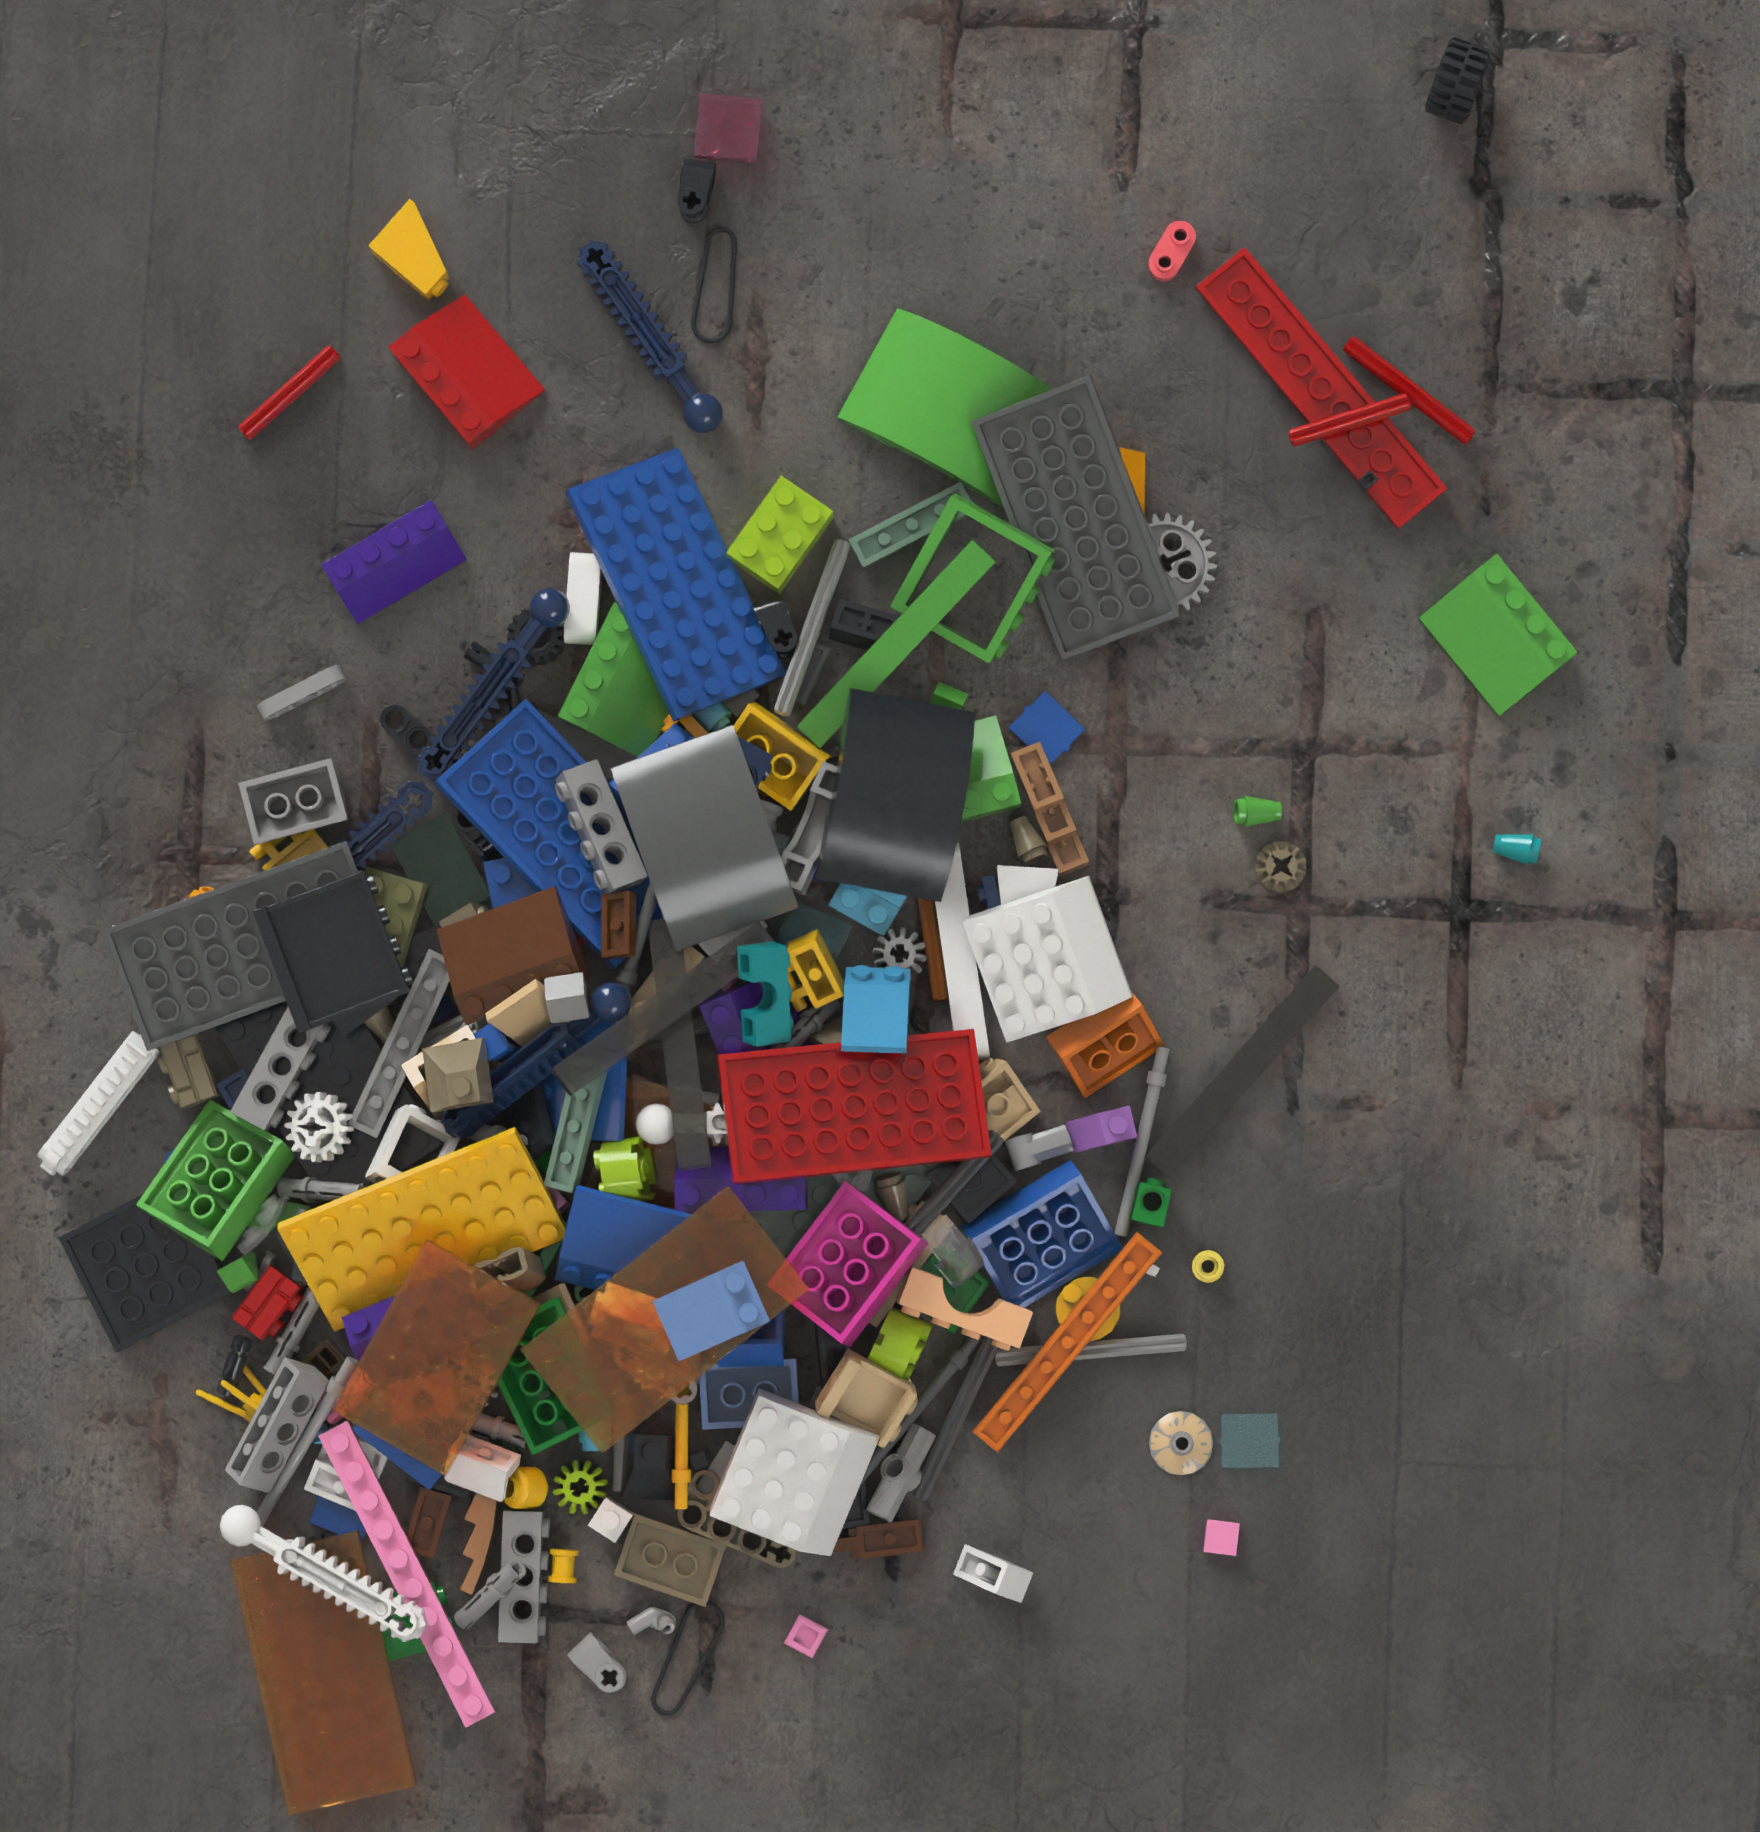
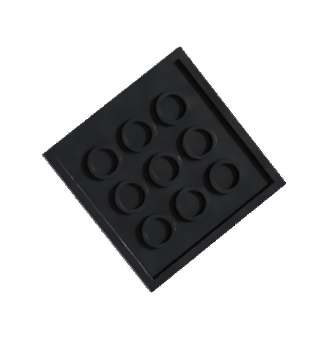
M142 1195L59 1237L116 1353L232 1294L217 1273V1270L221 1268L216 1258L138 1208L136 1204Z

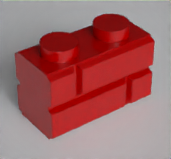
M269 1265L231 1318L261 1340H267L269 1336L274 1339L285 1324L281 1321L282 1317L288 1310L294 1312L304 1297L300 1294L304 1287L291 1280L289 1276L277 1267Z

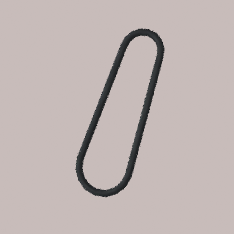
M725 227L715 228L707 236L691 318V328L695 336L706 343H717L723 340L729 334L732 326L737 238L734 232ZM725 232L731 236L733 243L727 326L721 336L709 339L703 337L698 332L696 317L711 239L714 234Z
M708 1601L706 1606L713 1608L719 1615V1628L678 1704L674 1709L665 1711L660 1709L656 1703L658 1690L689 1614L693 1609L701 1605L694 1603L684 1613L651 1696L654 1710L661 1715H673L682 1707L723 1631L725 1624L724 1614L713 1602Z

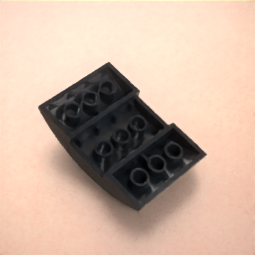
M849 688L838 749L840 755L829 815H826L815 879L941 902L955 853L965 805L973 749L975 712Z

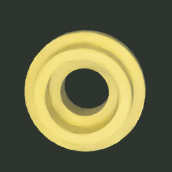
M1210 1250L1202 1251L1194 1257L1192 1271L1198 1280L1206 1283L1214 1282L1222 1276L1224 1262L1218 1253ZM1206 1260L1211 1261L1214 1265L1210 1273L1202 1270V1263Z

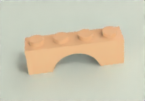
M913 1266L905 1274L895 1302L902 1305L901 1312L919 1318L920 1313L932 1316L931 1323L949 1329L951 1324L963 1328L961 1334L977 1340L980 1339L981 1335L993 1339L991 1345L1007 1351L1010 1350L1011 1346L1020 1349L1033 1314L1027 1308L1000 1298L989 1308L981 1312H960L954 1309L947 1301L943 1290V1278Z

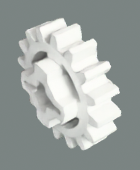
M325 1092L304 1094V1100H296L294 1102L297 1110L287 1112L292 1118V1122L284 1124V1127L291 1129V1134L286 1136V1140H293L295 1142L291 1150L293 1152H301V1159H311L312 1162L334 1160V1154L344 1153L342 1144L351 1143L346 1134L347 1132L354 1131V1127L347 1126V1121L353 1116L352 1114H344L343 1111L347 1104L337 1103L338 1096L327 1095ZM320 1124V1126H326V1129L318 1130L312 1128V1126Z

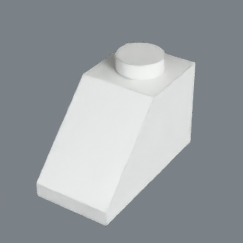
M965 1544L953 1575L992 1593L1022 1603L1033 1572Z

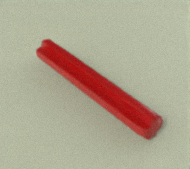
M326 346L246 418L238 427L240 432L249 440L256 436L340 360L338 352L332 346Z
M1403 393L1290 429L1288 437L1291 445L1296 447L1407 412L1411 408V403L1407 394Z

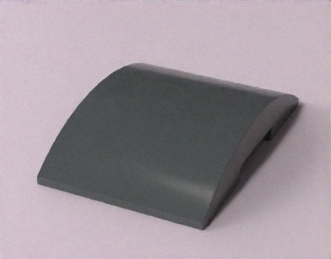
M734 725L611 768L633 835L676 951L799 908Z

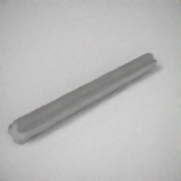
M835 539L774 707L775 713L786 717L791 715L850 550V543L847 541Z
M1184 1334L1089 1341L1074 1360L1185 1351L1187 1349V1341ZM1043 1345L1020 1347V1349L1014 1347L1010 1348L1009 1351L997 1349L995 1352V1363L997 1366L1028 1364Z

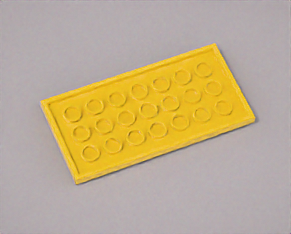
M513 1127L279 1222L277 1230L335 1332L345 1328L342 1317L458 1269L467 1275L468 1270L475 1264L485 1260H495L508 1249L522 1247L532 1253L564 1239L567 1225L547 1187L544 1186V1181L517 1129Z

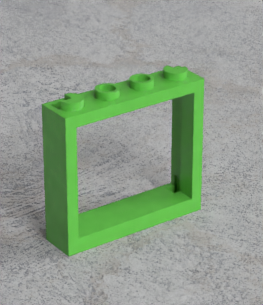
M953 494L949 498L890 607L902 614L910 606L911 600L960 512L1036 554L1038 558L987 648L941 622L931 631L990 664L995 658L1000 660L1007 650L1009 643L1005 640L1011 630L1016 632L1025 617V615L1021 614V611L1026 602L1032 604L1040 590V587L1036 586L1042 574L1047 577L1056 561L1051 558L1055 550L958 494Z

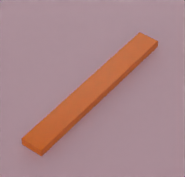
M1136 1232L972 1432L998 1453L1162 1252Z

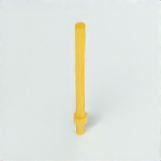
M676 1357V1368L689 1375V1357L678 1361ZM688 1382L676 1383L677 1398L681 1399L683 1395L689 1397ZM689 1403L686 1405L676 1404L675 1469H672V1483H675V1509H688V1483H691V1469H688Z

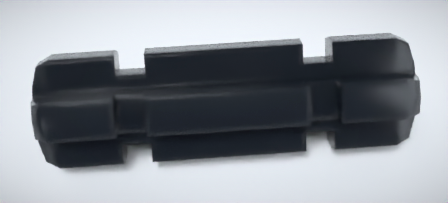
M243 1335L233 1338L231 1344L233 1351L228 1353L221 1375L223 1380L235 1388L238 1387L236 1381H240L247 1360L245 1354L246 1352L249 1353L252 1345V1340ZM220 1380L216 1390L217 1394L226 1398L234 1397L233 1394L221 1386Z

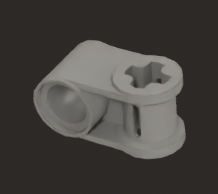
M592 1632L567 1654L570 1660L603 1692H616L625 1685L627 1674L624 1667ZM605 1670L608 1672L617 1671L618 1675L615 1678L618 1682L617 1685L614 1683L605 1684L604 1680L607 1677L604 1673Z

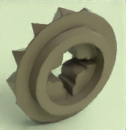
M1275 841L1265 846L1258 854L1255 863L1256 874L1259 881L1266 888L1275 892H1287L1296 888L1302 882L1306 874V859L1300 848L1290 842ZM1271 856L1280 861L1287 859L1289 856L1292 858L1287 865L1291 877L1282 871L1278 874L1276 873L1273 877L1271 876V873L1274 871L1273 869L1276 867Z

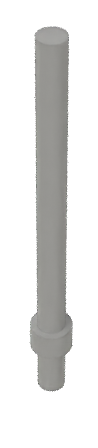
M1157 1046L1152 1071L1148 1070L1146 1083L1149 1085L1114 1233L1116 1235L1127 1237L1160 1090L1161 1087H1165L1167 1074L1164 1073L1170 1051L1168 1048Z
M347 1356L336 1377H331L325 1388L326 1394L292 1450L271 1492L267 1493L256 1513L260 1518L262 1527L338 1398L343 1397L349 1387L347 1382L358 1365V1361L354 1358Z

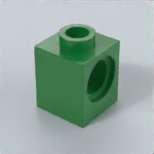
M1147 1178L1146 1183L1139 1182L1131 1221L1160 1228L1164 1226L1172 1189L1165 1188V1181ZM1151 1192L1159 1196L1160 1206L1156 1211H1149L1144 1207L1143 1197L1147 1193Z

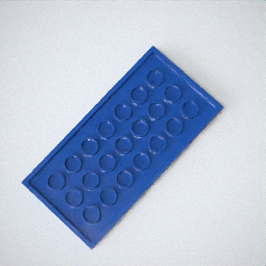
M679 448L574 486L565 492L673 722L779 680L786 675L785 669L776 651L770 645L765 631L761 630L757 616L751 607L753 605L752 600L733 561L726 555L728 550Z
M525 699L441 775L434 784L537 892L553 886L557 887L572 928L601 957L602 894L604 892L603 889L600 890L595 884L593 866L590 860H586L580 847L582 842L577 831L571 828L568 820L569 811L564 801H560L555 790V780L563 771L587 762ZM580 794L581 802L587 806H592L591 798L586 794ZM620 812L643 863L629 820L626 815ZM592 823L593 830L597 834L605 835V830L600 824ZM610 852L605 853V858L609 863L614 865L618 863L614 854ZM649 876L641 884L621 891L636 893V924L650 882ZM658 901L646 938L665 921ZM602 958L612 970L625 959L606 960Z

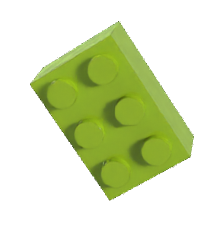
M781 475L730 546L726 555L739 568L777 594H780L833 520V511Z

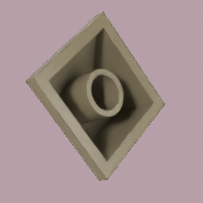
M485 1038L422 1048L431 1113L494 1102Z

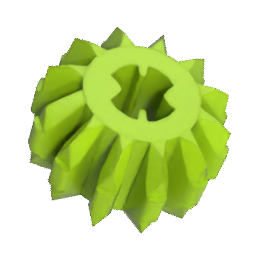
M573 1460V1473L566 1465H563L561 1471L567 1476L566 1479L560 1476L554 1477V1482L563 1484V1488L553 1490V1494L560 1495L564 1493L566 1496L560 1500L558 1505L563 1507L571 1501L572 1504L569 1508V1513L571 1514L576 1512L578 1504L581 1505L583 1515L588 1514V1501L593 1508L598 1509L600 1504L594 1496L596 1495L600 1498L607 1497L605 1491L597 1490L598 1486L608 1484V1480H596L595 1477L601 1474L603 1470L598 1467L591 1474L589 1470L592 1462L589 1460L585 1462L583 1470H580L579 1461ZM583 1478L587 1481L584 1485H589V1491L582 1492L578 1496L574 1493L576 1489H572V1483L579 1482Z

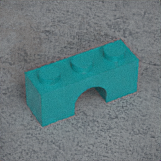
M773 941L737 946L739 978L752 983L760 982L763 987L761 1001L753 1008L741 1010L742 1042L756 1047L791 1042V1031L794 1024L789 1006L792 989L788 982L787 968L790 966V956L786 946Z

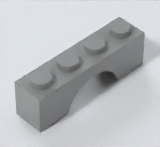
M825 761L822 762L810 789L809 799L800 824L781 856L792 890L804 896L817 869L826 815H829L837 766Z

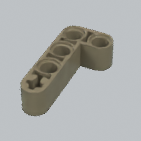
M709 1469L700 1470L692 1477L691 1483L688 1486V1506L695 1505L699 1507L702 1517L697 1523H689L684 1518L685 1509H679L677 1514L678 1520L683 1527L778 1568L788 1567L794 1562L797 1550L790 1547L787 1548V1552L791 1554V1557H784L782 1561H778L776 1559L777 1553L769 1549L767 1556L761 1554L767 1543V1538L762 1536L761 1545L758 1548L750 1549L746 1547L743 1537L748 1531L732 1524L731 1532L727 1536L716 1534L713 1526L717 1518L710 1516V1506L719 1487L720 1478L717 1473ZM708 1475L712 1477L715 1483L712 1492L702 1493L698 1490L696 1483L700 1476ZM772 1541L770 1544L776 1548L782 1546V1544Z

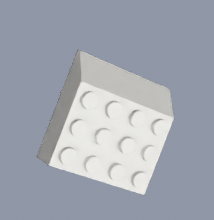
M1089 876L972 914L962 922L1006 1043L1097 1014L1133 996Z
M759 1388L710 1506V1516L800 1552L831 1556L880 1436L831 1416L826 1419L817 1414L816 1410Z

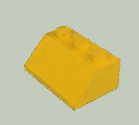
M756 701L747 705L734 724L739 738L773 755L770 762L772 769L768 777L764 781L761 780L758 788L792 811L812 787L822 762L829 763L833 756L819 748L811 740Z

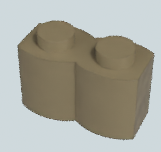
M522 1247L508 1249L495 1260L479 1262L467 1272L471 1292L489 1303L504 1302L517 1291L533 1289L546 1279L541 1258Z

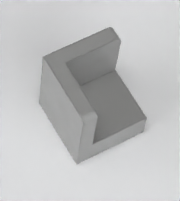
M583 972L544 979L545 1001L551 1023L590 1018L588 993Z

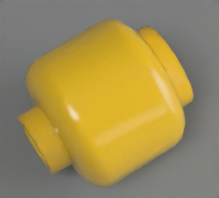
M518 1467L508 1478L506 1497L504 1499L506 1505L512 1509H535L541 1506L548 1493V1482L544 1473L537 1467Z

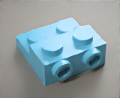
M841 883L828 906L884 937L907 896Z

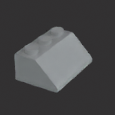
M332 758L238 783L254 845L348 820L342 783L337 764Z

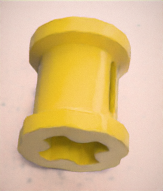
M551 1548L549 1554L552 1555V1569L547 1581L576 1583L574 1563L579 1550Z

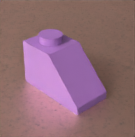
M1130 1105L1065 1122L1071 1139L1073 1153L1137 1138Z

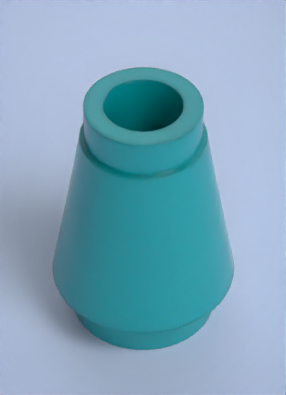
M1496 834L1493 853L1525 865H1529V863L1537 864L1541 838H1535L1534 834Z

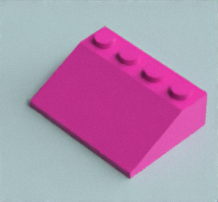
M845 1181L767 1285L841 1344L851 1347L929 1243L849 1182Z

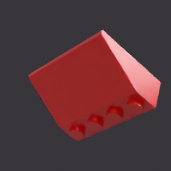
M465 294L413 326L388 347L393 357L471 450H474L545 392L541 384Z

